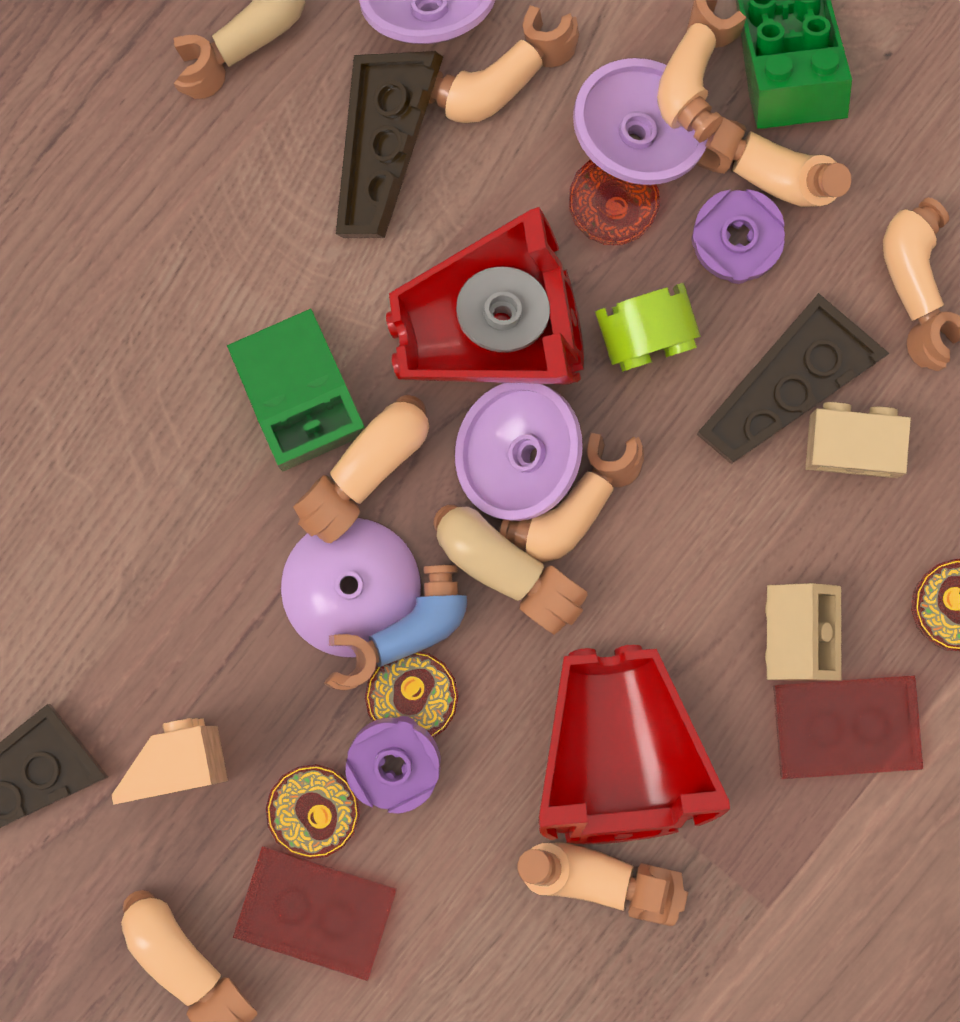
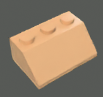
M188 718L164 723V733L152 735L112 793L113 805L228 781L218 726H205L204 718Z

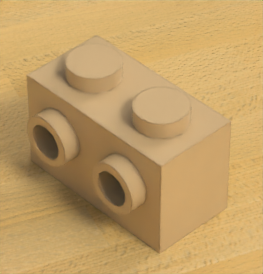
M837 402L823 403V409L817 408L810 414L805 470L898 479L907 472L911 417L898 416V409L889 407H870L869 413L851 412L850 404Z
M814 583L767 585V602L765 606L767 617V649L765 653L767 680H841V586Z

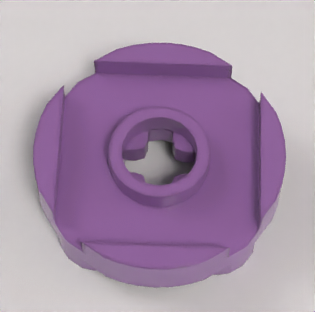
M746 189V191H721L711 197L700 209L695 220L691 241L698 260L707 271L720 279L741 284L763 276L775 265L784 248V220L776 204L758 191ZM731 225L736 229L741 228L743 225L748 227L750 231L746 238L750 243L746 246L740 243L735 246L728 241L731 236L727 230L728 227Z
M408 716L381 718L363 727L351 743L346 761V778L351 790L362 803L370 807L375 805L381 809H388L387 812L404 813L419 807L430 797L439 779L441 756L433 737L426 729L417 725L414 719ZM393 755L395 758L401 757L404 760L401 767L403 772L401 775L396 776L392 770L383 771L381 766L386 762L385 756Z

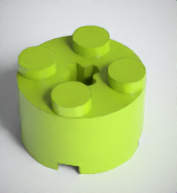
M684 283L673 287L675 294L673 296H670L668 287L617 303V306L612 307L614 315L611 316L607 315L605 308L595 311L612 365L619 363L623 372L651 363L652 360L649 353L663 349L667 358L697 348L694 339L701 337Z

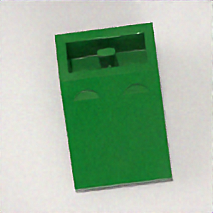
M736 0L737 11L746 16L741 32L748 92L757 129L848 118L852 76L831 0Z
M311 308L227 345L260 427L282 472L354 441L365 429Z

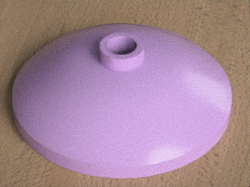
M359 0L364 18L379 33L405 43L434 44L454 39L473 29L489 14L495 0Z
M639 58L622 59L608 63L594 71L586 79L575 101L573 124L582 149L602 170L627 182L654 185L676 180L688 173L699 162L706 150L707 140L701 143L694 138L695 130L688 132L683 126L673 129L661 116L657 104L659 81L666 67L663 63ZM629 134H635L639 136L641 140H636L629 136Z
M500 384L483 394L472 405L461 424L455 446V466L459 482L470 501L488 515L510 521H522L538 517L557 505L575 481L582 457V434L574 410L565 398L552 388L543 384ZM536 448L537 455L531 463L530 454Z
M357 518L352 526L332 543H326L317 535L310 536L307 533L295 545L286 561L281 581V594L286 615L294 629L304 640L315 648L331 655L356 657V654L350 647L329 646V635L350 634L369 641V636L387 628L413 611L416 606V597L421 595V582L416 561L402 539L379 523ZM346 577H353L358 582V588L353 594H345L341 591V582Z

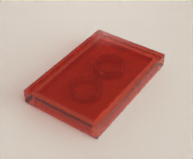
M915 675L773 685L781 779L923 769Z
M262 846L233 938L368 981L397 888Z

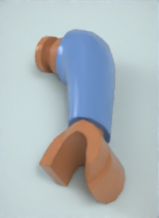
M457 565L425 566L424 574H429L430 581L429 583H424L425 597H416V606L411 613L387 628L369 636V641L350 634L329 635V646L350 647L356 654L357 662L355 669L349 675L333 672L324 684L336 690L356 688L370 679L375 671L376 664L379 667L387 665L447 639L460 626L467 608V596L458 595V582H453L452 573H458Z

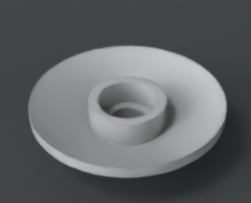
M493 267L478 272L464 284L458 295L456 312L461 329L475 344L495 352H513L530 346L543 334L549 320L550 305L544 288L534 277L524 271L511 267ZM506 313L510 319L498 320L494 315Z

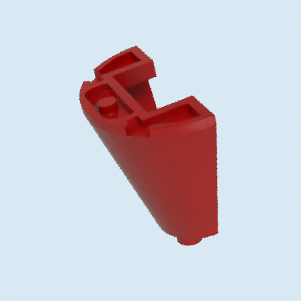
M540 207L530 209L389 293L391 311L386 313V322L391 336L394 339L399 338L400 345L396 347L397 352L392 354L393 369L399 380L569 385L581 380L580 373H575L576 371L584 370L583 339L576 301L567 269H562V263L554 253L559 251L558 243ZM511 267L524 271L534 277L544 288L550 305L549 320L543 334L530 346L513 352L487 350L471 341L460 327L456 307L458 295L462 287L473 275L488 268ZM506 313L494 315L498 320L510 319Z
M625 645L614 650L615 656L599 657L595 649L584 648L574 650L568 654L569 656H564L538 817L539 831L545 838L550 840L558 839L557 833L565 834L566 843L608 844L643 840L678 833V828H681L690 819L694 820V826H701L721 817L730 810V803L657 649L642 650L640 645Z

